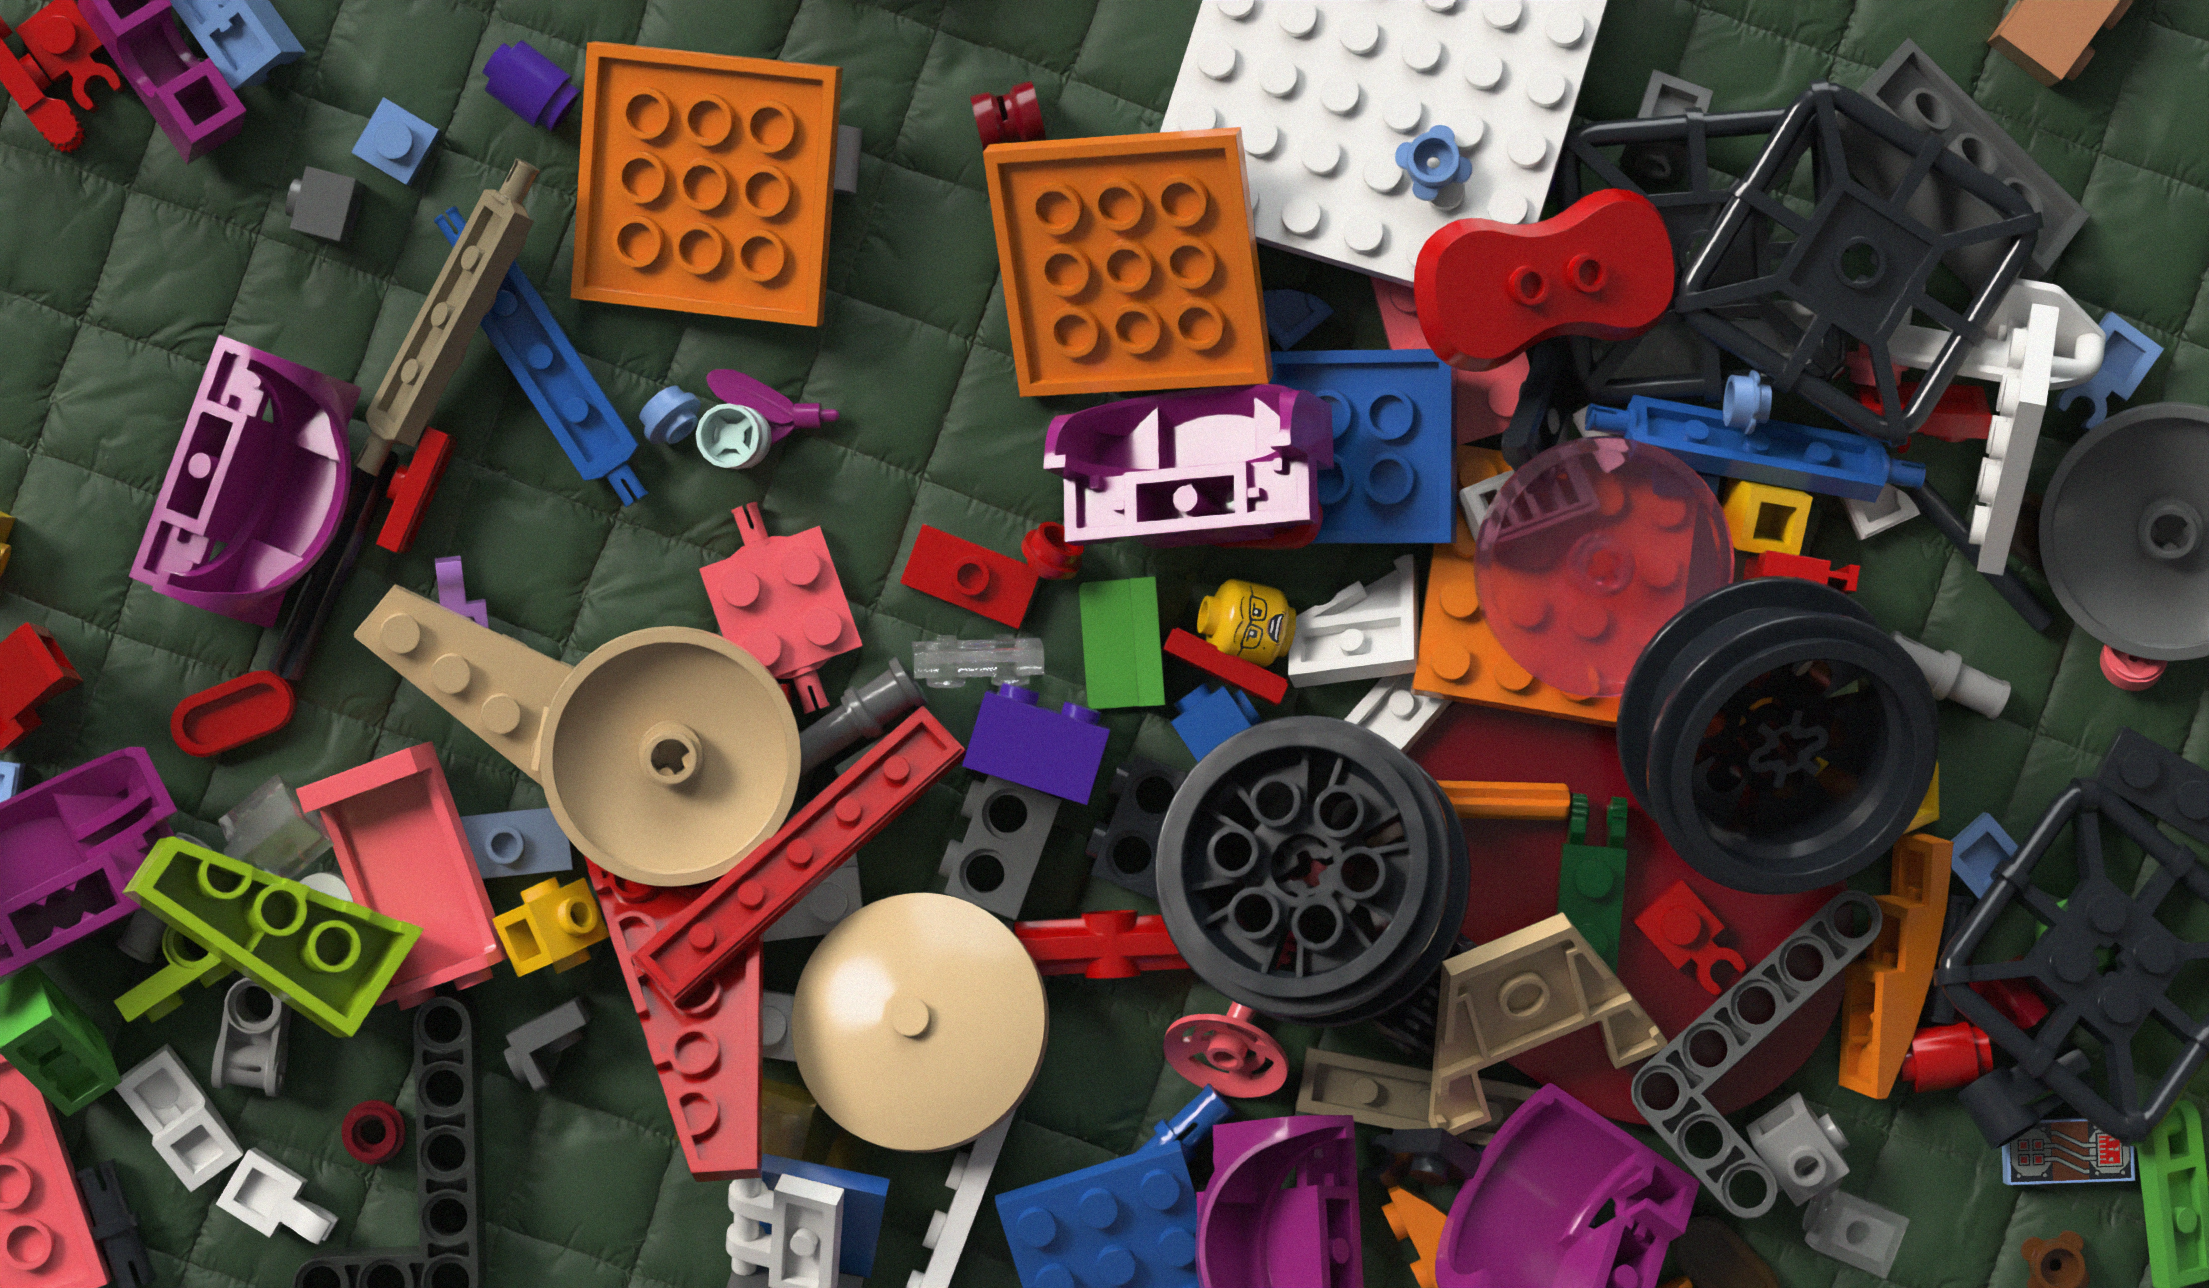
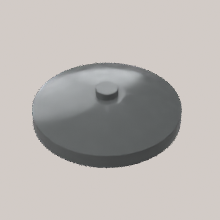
M2183 402L2152 403L2122 411L2105 419L2079 438L2067 451L2053 473L2044 495L2039 519V549L2048 582L2055 596L2066 612L2085 631L2102 643L2133 656L2152 660L2175 661L2201 658L2209 655L2208 406Z

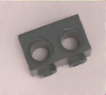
M988 775L986 783L973 779L960 815L972 819L963 843L953 839L950 840L937 874L949 879L944 893L1016 920L1062 797L992 775ZM1002 795H1014L1020 798L1027 808V819L1016 830H1002L991 819V804ZM991 855L1002 863L1005 876L998 887L992 890H981L971 883L967 872L968 865L977 856Z

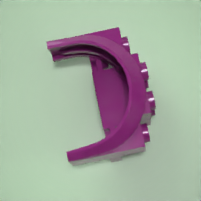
M127 747L111 752L0 802V978L9 975L11 978L34 963L37 965L127 920L135 911L143 908L122 894V892L157 841L170 836L175 837L168 821L177 812L145 747Z

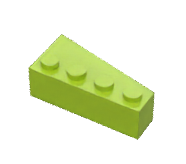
M174 836L157 841L122 892V894L335 1037H353L424 930V928L393 919L351 901H344L311 889L310 886L262 871L250 864Z

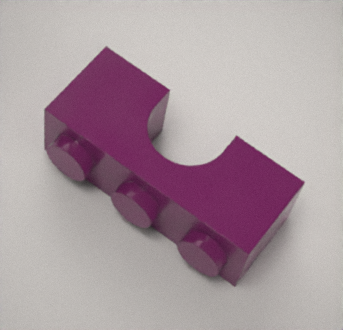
M78 0V10L187 165L241 133L247 110L210 57L200 62L188 48L171 15L172 3L170 0Z

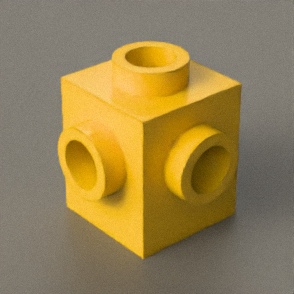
M556 877L548 879L520 892L525 903L524 905L492 919L518 977L551 963L556 974L592 959L587 949L588 946L610 936L602 919L600 906L592 896L585 878L560 888Z

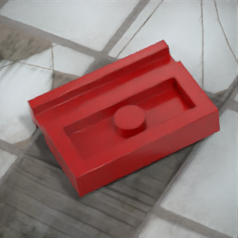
M1766 550L1746 560L1743 580L1767 576L1800 577L1832 586L1848 595L1856 592L1860 566L1850 564L1836 571H1830L1831 561Z

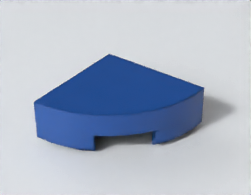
M1273 289L1263 292L1268 334L1282 351H1287L1334 313L1331 307L1323 300L1300 290Z

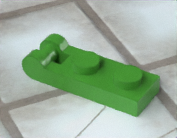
M2182 1100L2176 1103L2162 1125L2150 1136H2147L2143 1145L2135 1146L2138 1152L2152 1283L2155 1288H2180L2209 1280V1188L2201 1119L2197 1108L2190 1101ZM2168 1138L2171 1139V1146H2172V1153H2171V1154H2170V1150H2169V1141H2168Z

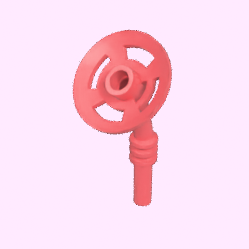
M1313 860L1310 864L1311 873L1304 876L1302 880L1316 887L1320 884L1318 874L1326 870L1327 867ZM1289 931L1275 969H1278L1281 963L1288 964L1291 957L1288 951L1296 952L1297 950L1296 938L1292 931ZM1234 1001L1226 1016L1194 1014L1180 1018L1171 1024L1164 1037L1163 1051L1165 1057L1182 1077L1203 1089L1210 1083L1225 1096L1255 1098L1271 1094L1284 1084L1289 1071V1061L1280 1044L1269 1034L1250 1024L1256 1011ZM1197 1025L1192 1036L1183 1037V1033L1187 1029ZM1214 1030L1213 1035H1204L1206 1032ZM1248 1049L1256 1052L1255 1055L1246 1058ZM1203 1052L1212 1065L1229 1071V1073L1213 1069L1197 1060L1193 1055ZM1266 1057L1274 1062L1268 1070L1259 1074H1252V1071L1263 1065Z

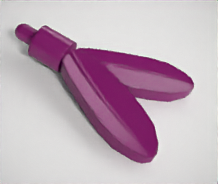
M716 369L707 374L708 386L718 398L728 404L753 408L765 417L771 428L772 441L770 447L790 435L795 429L822 428V422H835L840 417L836 409H822L821 403L793 404L787 397L776 390L733 369Z

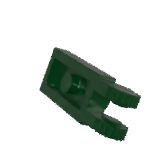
M1572 793L1566 843L1561 842L1555 915L1563 912L1616 975L1628 849L1623 848L1627 826V798L1611 797L1606 813V846L1583 844L1590 812L1587 794Z

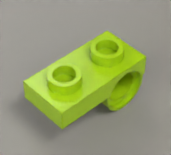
M168 925L163 934L162 948L170 965L114 1000L127 1022L138 1019L146 1014L150 1022L154 1023L185 1003L179 992L199 979L206 989L235 971V969L210 952L204 958L193 956L184 945V935Z

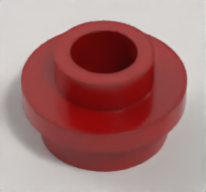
M1041 523L1038 529L1030 530L1021 543L1022 552L1027 558L1029 567L1045 579H1071L1077 575L1082 567L1081 555L1084 551V545L1073 546L1066 543L1065 526L1059 523Z

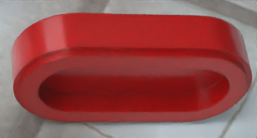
M269 670L250 672L183 699L177 705L171 717L172 737L179 748L192 756L209 757L221 754L285 728L292 721L297 711V693L289 680L283 679Z

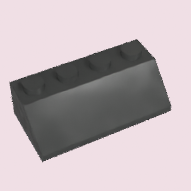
M1909 37L1856 90L1859 94L1925 135L1933 131L1946 139L1944 144L1946 148L2017 191L2031 204L2035 213L2041 212L2044 228L2038 229V241L2033 254L2018 278L2037 281L2042 277L2090 216ZM1836 111L1835 114L1848 170L1872 193L1887 201L1910 165L1912 157ZM1932 169L1928 170L1903 212L1940 235L2008 219L1998 210ZM2012 236L1948 250L1943 253L1940 260L1963 281L1967 291L1975 297Z

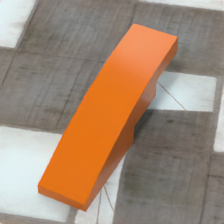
M1910 831L1902 834L1893 844L1890 895L1871 896L1876 900L1882 911L1883 922L1880 933L1873 944L1867 949L1866 959H1856L1845 968V994L1843 996L1838 1085L1874 1099L1888 1098L1913 1039L1931 982L1932 970H1934L1947 909L1954 845L1952 841L1917 831ZM1868 916V931H1869V930H1870V926H1871V922H1870V917Z

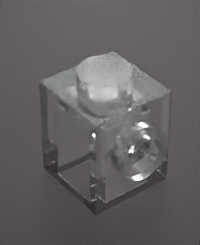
M278 773L218 820L229 844L224 848L225 856L250 864L254 868L282 878L291 879L331 848L334 843L319 810L304 814L296 792L297 788Z
M1838 1187L1827 1197L1809 1202L1804 1214L1802 1229L1808 1231L1805 1242L1814 1250L1886 1279L1910 1219L1897 1210Z

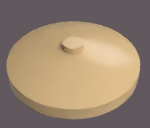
M663 626L633 631L603 644L590 653L571 671L556 692L548 709L540 743V772L544 793L554 818L567 838L581 853L603 869L624 879L654 886L674 887L693 885L723 876L766 839L772 838L784 822L792 806L798 787L801 767L800 738L796 720L790 703L774 676L757 658L736 643L717 634L689 627Z
M910 893L892 896L873 902L846 917L826 935L809 958L797 985L793 1001L791 1018L793 1049L799 1071L813 1098L836 1123L850 1133L878 1146L901 1152L927 1153L953 1149L970 1143L996 1128L1012 1114L1030 1091L1040 1071L1048 1043L1049 1007L1046 990L1041 974L1027 948L1006 925L987 911L970 902L941 894Z

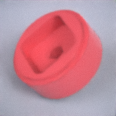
M2104 644L2100 654V665L2106 678L2115 686L2128 691H2141L2153 686L2160 679L2168 662L2133 656Z

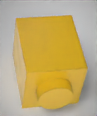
M1728 477L1715 533L1737 550L1754 553L1770 550L1799 555L1813 497L1800 489Z

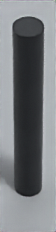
M1925 478L1921 489L1911 488L1906 494L1977 570L1980 545L1969 543L1971 526ZM2007 564L2005 565L2003 576L1979 572L2036 633L2046 628L2056 617Z

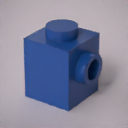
M1203 683L1174 703L1180 714L1170 722L1196 761L1199 762L1217 745L1234 734L1260 723L1262 719L1241 689L1230 696L1224 686L1211 692L1207 684Z

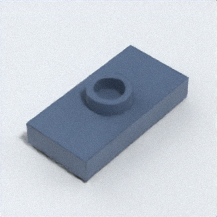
M550 807L459 816L482 879L575 869L573 844L558 825Z

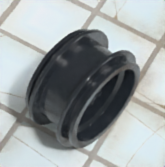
M1791 576L1757 577L1720 587L1701 596L1671 617L1651 638L1634 663L1620 698L1616 725L1617 753L1626 783L1636 801L1647 815L1658 824L1665 839L1678 856L1692 869L1715 883L1737 891L1759 895L1795 894L1825 887L1856 874L1882 856L1905 832L1924 800L1934 775L1940 738L1939 718L1933 693L1921 668L1912 656L1896 640L1887 635L1877 620L1849 595L1815 580ZM1813 661L1809 670L1802 675L1796 676L1800 667L1807 662ZM1857 680V692L1835 697L1829 696ZM1772 697L1771 703L1762 704L1756 709L1751 706L1760 699ZM1743 716L1746 719V723L1739 725ZM1816 757L1827 761L1828 765L1815 777L1814 775L1821 766ZM1715 761L1723 762L1717 769L1708 772L1710 766ZM1746 784H1749L1751 786L1749 807L1736 808Z
M1312 715L1289 716L1256 724L1234 734L1205 755L1189 772L1172 798L1162 821L1155 855V886L1161 916L1172 942L1189 967L1206 984L1228 999L1281 1022L1315 1028L1339 1027L1370 1020L1391 1011L1421 990L1442 966V961L1448 958L1457 942L1465 921L1471 890V861L1465 832L1456 809L1445 791L1420 764L1404 754L1384 737L1349 721ZM1314 775H1332L1328 787L1318 795L1313 804ZM1290 789L1294 795L1293 809L1286 817L1272 820L1268 810L1270 800L1279 791ZM1348 799L1355 800L1358 813L1354 823L1347 829L1341 831L1334 830L1331 823L1334 808L1342 801ZM1250 811L1261 822L1254 833L1240 825ZM1398 820L1406 842L1372 848L1365 841ZM1309 837V842L1306 844H1300L1295 848L1290 845V843L1297 839ZM1240 840H1249L1252 847V855L1249 862L1242 869L1230 871L1227 865L1229 849ZM1282 853L1286 856L1284 863L1277 866L1279 856ZM1312 860H1316L1327 867L1326 870L1318 874L1320 884L1316 887L1302 880V877L1311 873L1309 862ZM1375 860L1379 867L1377 883L1370 890L1355 892L1352 879L1359 874L1361 866L1366 861ZM1244 886L1245 889L1235 895L1231 903L1224 907L1222 890ZM1268 900L1273 909L1272 920L1264 930L1252 933L1247 923L1248 913L1256 903ZM1360 904L1390 921L1388 927L1374 943L1352 918L1353 914L1357 916L1361 911L1362 907ZM1332 911L1337 923L1335 933L1324 943L1314 944L1310 935V928L1316 922L1320 913ZM1289 931L1293 932L1297 940L1296 972L1275 969Z

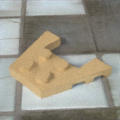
M1563 912L1442 961L1428 1117L1431 1128H1444L1455 1136L1491 1121V1115L1477 1073L1480 1069L1595 1022H1598L1607 1056L1615 1069L1657 1053L1668 1045L1666 1038L1656 1023Z

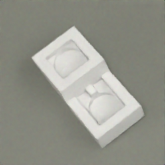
M168 1043L120 1076L122 1083L114 1088L153 1135L152 1145L190 1192L243 1156L242 1148L222 1116Z

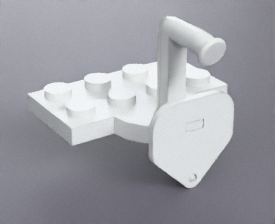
M2020 278L2016 279L1984 331L1989 336L1982 347H1973L1956 374L2001 382L1996 411H2000V416H1992L1986 446V453L1989 454V458H1982L1976 487V495H1979V502L1986 503V507L1975 506L1969 543L1980 545L1977 571L2002 576L2046 408L2048 390L2074 387L2087 383L2094 378L2103 363L2106 343L2105 332L2061 287ZM1925 283L1921 288L1922 292H1925L1926 290ZM1910 306L1887 342L1891 363L1929 370L1952 332L1910 325L1913 307Z

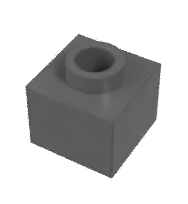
M306 166L303 179L295 178L288 192L285 214L286 216L293 217L290 229L303 235L350 247L366 185L354 178Z

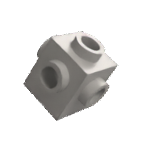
M1797 1092L1746 1126L1753 1147L1776 1179L1777 1193L1784 1189L1796 1207L1808 1199L1818 1201L1827 1197L1841 1185L1842 1177L1850 1172L1842 1150L1850 1145L1845 1135L1829 1113L1818 1119L1800 1092Z

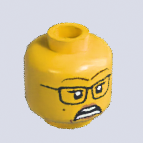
M1230 579L1220 586L1214 597L1208 595L1204 597L1198 613L1197 630L1199 633L1206 634V641L1217 646L1219 651L1227 655H1236L1261 668H1265L1272 664L1277 656L1284 657L1289 652L1296 630V611L1293 607H1288L1285 594L1275 587L1239 579Z

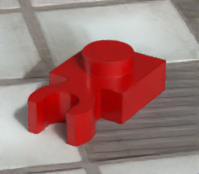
M54 0L15 28V30L53 82L59 84L71 75L73 77L72 92L75 100L86 110L95 113L99 110V107L90 95L91 84L97 79L105 78L113 90L121 94L126 90L125 82L116 70L105 64L98 63L95 59L106 48L78 10L77 1Z
M1678 878L1632 920L1635 926L1676 970L1680 969L1691 959L1695 963V977L1698 983L1711 994L1717 996L1722 991L1710 975V969L1716 961L1727 960L1740 973L1746 969V964L1740 954L1728 947L1717 946L1711 940L1725 926L1682 879Z

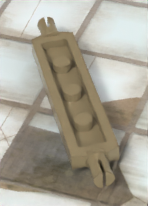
M515 158V162L500 191H483L365 414L372 432L357 460L354 461V464L363 471L378 476L394 443L415 446L423 429L432 421L437 403L453 373L463 363L467 347L481 320L494 305L497 290L513 260L522 252L527 234L534 223V220L528 216L522 202L540 170L528 162Z

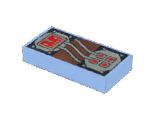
M2083 1116L2040 1118L2041 1122L2037 1126L2002 1147L2003 1183L2007 1185L2135 1181L2134 1146H2123L2119 1140L2103 1133Z

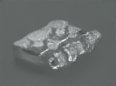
M1013 633L994 634V639L957 640L956 635H937L936 641L911 642L914 679L927 678V686L961 687L965 685V677L991 676V684L1002 686V683L1013 686H1021L1030 683V675H1044V648L1040 638L1015 639Z

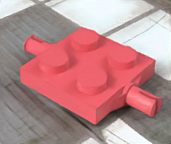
M756 501L746 504L754 529L750 528L742 506L731 510L745 546L741 547L730 558L699 568V572L722 636L751 653L770 671L775 679L792 678L804 709L803 712L807 714L815 711L808 686L812 689L819 709L830 705L817 669L832 657L862 647L863 645L820 526L789 537H769Z

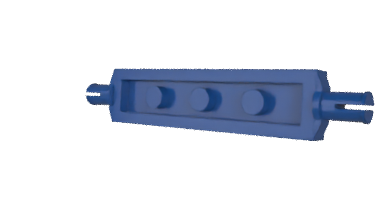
M457 206L445 212L457 228L458 234L443 214L434 219V223L438 225L452 248H454L466 225V221L458 211ZM514 259L497 290L494 305L484 315L480 325L584 481L588 482L606 477L624 503L625 508H628L635 504L636 500L624 484V480L637 499L641 500L648 494V491L644 489L627 463L640 445Z
M1633 395L1626 410L1591 403L1585 416L1586 431H1597L1622 436L1628 449V458L1631 460L1873 503L1876 502L1885 483L1919 490L1924 483L1926 474L1923 462L1917 463L1889 458L1881 442L1865 436L1768 419L1766 424L1757 423L1753 433L1748 435L1741 428L1725 426L1722 410Z

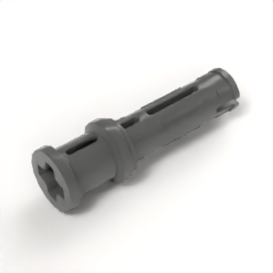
M898 656L889 661L888 670L860 689L851 686L845 690L844 696L840 698L842 705L799 733L801 748L799 778L864 735L867 739L871 737L877 738L884 733L883 725L913 705L920 708L922 705L924 706L929 703L919 683Z

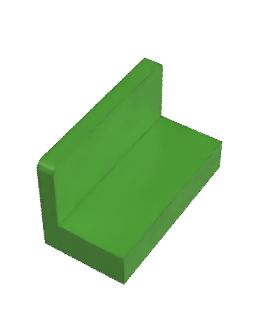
M1156 577L1082 583L1079 586L1087 703L1089 708L1105 709L1165 705Z

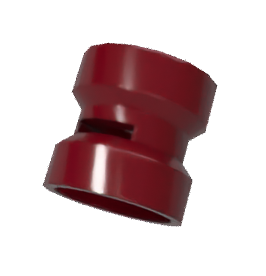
M1032 81L1013 85L1009 93L995 96L990 92L970 96L983 151L989 144L1047 140Z

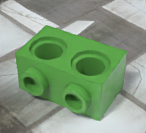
M35 963L0 985V1054L67 1117L122 1083L104 1031Z

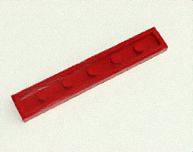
M922 705L780 827L772 838L766 839L632 954L633 963L668 1001L677 1008L965 759L966 750Z

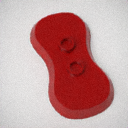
M1617 188L1596 191L1583 197L1555 217L1532 224L1517 225L1484 218H1466L1451 222L1437 230L1424 243L1418 254L1414 270V298L1417 315L1428 345L1434 354L1447 365L1471 372H1484L1496 369L1507 364L1538 342L1557 336L1581 335L1608 341L1630 340L1641 336L1654 328L1664 318L1671 306L1675 290V260L1672 243L1661 214L1655 205L1643 195Z

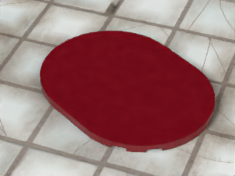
M1456 702L1442 712L1406 753L1407 756L1420 764L1435 780L1564 783L1569 787L1570 798L1572 793L1587 794L1590 812L1589 820L1586 824L1584 845L1606 846V813L1611 797L1627 798V826L1623 848L1628 849L1616 977L1656 1023L1668 1044L1833 897L1843 891H1849L1846 880L1843 879L1825 887L1795 894L1759 895L1724 887L1692 869L1670 846L1658 824L1647 815L1630 791L1621 770L1617 753L1616 728ZM1715 761L1710 766L1708 772L1717 769L1723 762ZM1746 784L1736 808L1749 807L1751 787L1749 784ZM1569 814L1564 820L1459 818L1467 839L1471 861L1470 899L1465 921L1461 929L1462 934L1478 946H1481L1555 915L1561 842L1566 843ZM1399 820L1391 824L1390 826L1384 828L1383 830L1379 831L1378 833L1372 835L1371 837L1367 838L1365 841L1381 833L1382 831L1388 829L1389 827L1395 825L1399 822ZM1678 878L1686 883L1725 926L1711 940L1717 946H1725L1736 951L1746 964V969L1742 973L1736 971L1727 960H1718L1712 965L1710 969L1711 978L1722 990L1717 996L1700 986L1695 977V963L1691 959L1680 969L1676 970L1632 922L1635 917ZM1847 905L1838 909L1835 913L1834 924L1840 934L1854 939L1852 906ZM1368 909L1373 928L1379 938L1390 924V921ZM1806 947L1793 950L1785 961L1789 974L1796 980L1803 982L1814 980L1823 970L1822 959L1819 954ZM1845 969L1703 1095L1721 1116L1746 1107L1769 1094L1791 1077L1811 1056L1826 1035L1838 1012L1845 994ZM1748 991L1738 1000V1012L1748 1023L1755 1025L1764 1024L1775 1013L1774 1001L1764 991ZM1598 1022L1505 1059L1506 1062L1545 1086L1548 1083L1556 1085L1599 1115L1628 1123L1649 1125L1633 1104L1631 1086L1633 1078L1638 1071L1659 1052L1615 1069L1607 1056ZM1706 1032L1699 1034L1692 1040L1689 1052L1694 1062L1709 1068L1723 1062L1727 1055V1046L1720 1036ZM1654 1075L1644 1083L1641 1091L1642 1099L1651 1109L1658 1111L1667 1110L1678 1100L1679 1087L1669 1076Z

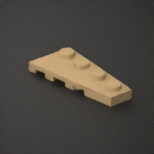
M394 584L354 632V637L543 787L541 772L531 769L544 706L550 707L556 692L575 667L563 661L555 660L527 647L526 644L505 634L501 635L471 621L466 616Z

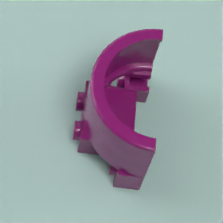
M1548 1083L1528 1098L1508 1118L1481 1153L1480 1163L1474 1178L1465 1179L1445 1221L1437 1248L1435 1277L1438 1288H1655L1669 1242L1685 1233L1700 1181L1556 1085ZM1611 1197L1615 1202L1614 1210L1616 1217L1596 1229L1588 1227L1594 1216Z

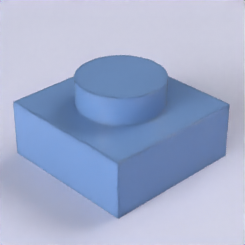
M383 97L351 153L410 187L442 132Z
M1983 812L1951 840L1954 842L1951 872L1971 895L1979 901L1993 882L1990 873L2000 860L2008 861L2018 846L1989 813Z

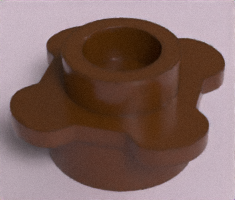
M2064 1230L2056 1238L2041 1240L2036 1236L2027 1238L2020 1248L2021 1256L2028 1261L2030 1278L2026 1284L2027 1288H2087L2090 1282V1275L2085 1270V1261L2080 1253L2084 1246L2081 1236L2074 1231ZM2051 1260H2060L2061 1266L2058 1270L2050 1269L2049 1264Z

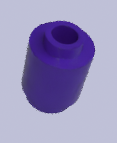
M524 40L519 41L513 48L503 43L493 53L482 71V74L489 78L485 87L486 93L532 127L536 128L542 125L550 132L555 131L561 125L581 95V91L571 84V75Z

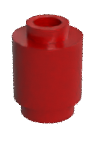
M1966 1021L1959 1022L1958 1024H1942L1916 1028L1897 1074L1900 1082L1910 1081L1915 1093L1969 1086L1978 1080L1979 1077H1983L1993 1071L1992 1052L1988 1035L1977 1026L1970 1027Z

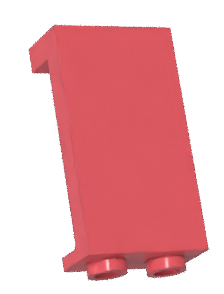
M432 741L406 748L296 789L304 814L320 810L346 885L351 892L353 903L370 908L374 912L424 928L375 1002L376 1006L397 1000L400 1011L436 997L433 986L453 980L457 991L494 978L490 966L509 958L493 923L492 919L496 917Z

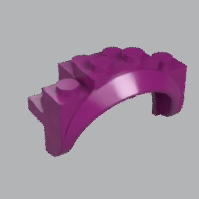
M219 335L129 577L153 586L152 590L195 607L273 629L286 591L308 572L322 556L336 534L343 518L350 491L351 456L353 453L350 452L348 425L362 388ZM269 398L272 406L273 422L262 419ZM216 540L228 544L217 556L209 561Z
M1277 384L1202 387L1165 392L1112 402L1074 414L1055 416L1046 435L1044 469L1064 478L1065 542L1073 546L1136 541L1152 549L1271 539L1274 538V528L1318 524L1317 470L1334 469L1332 405L1307 390H1295Z
M1353 1115L1289 1116L1213 1125V1164L1215 1171L1209 1180L1206 1190L1196 1192L1198 1218L1195 1259L1199 1287L1364 1288ZM1296 1165L1297 1187L1280 1189L1285 1178Z

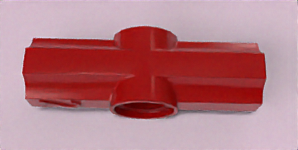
M1104 910L1081 913L1080 918L1014 921L1015 935L1027 948L1041 976L1084 973L1085 978H1124L1139 976L1143 970L1190 968L1172 942L1161 914L1139 915L1138 910Z

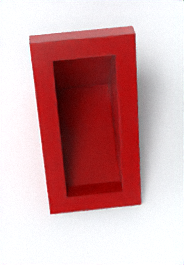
M26 622L0 643V710L8 722L83 682V679L48 628Z

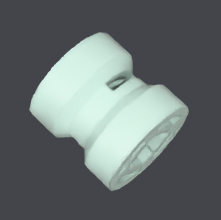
M730 403L717 405L706 411L700 419L696 431L697 446L703 457L713 465L724 468L745 469L753 467L760 463L767 455L772 441L771 428L761 413L753 408Z

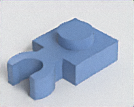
M2113 312L2107 313L2098 325L2106 334L2104 359L2098 374L2087 383L2063 389L2056 397L2053 409L2060 413L2065 412L2076 397L2086 400L2090 411L2088 417L2080 426L2085 432H2088L2091 428L2104 421L2107 414L2106 398L2108 395H2112L2120 402L2127 401L2164 350V348Z

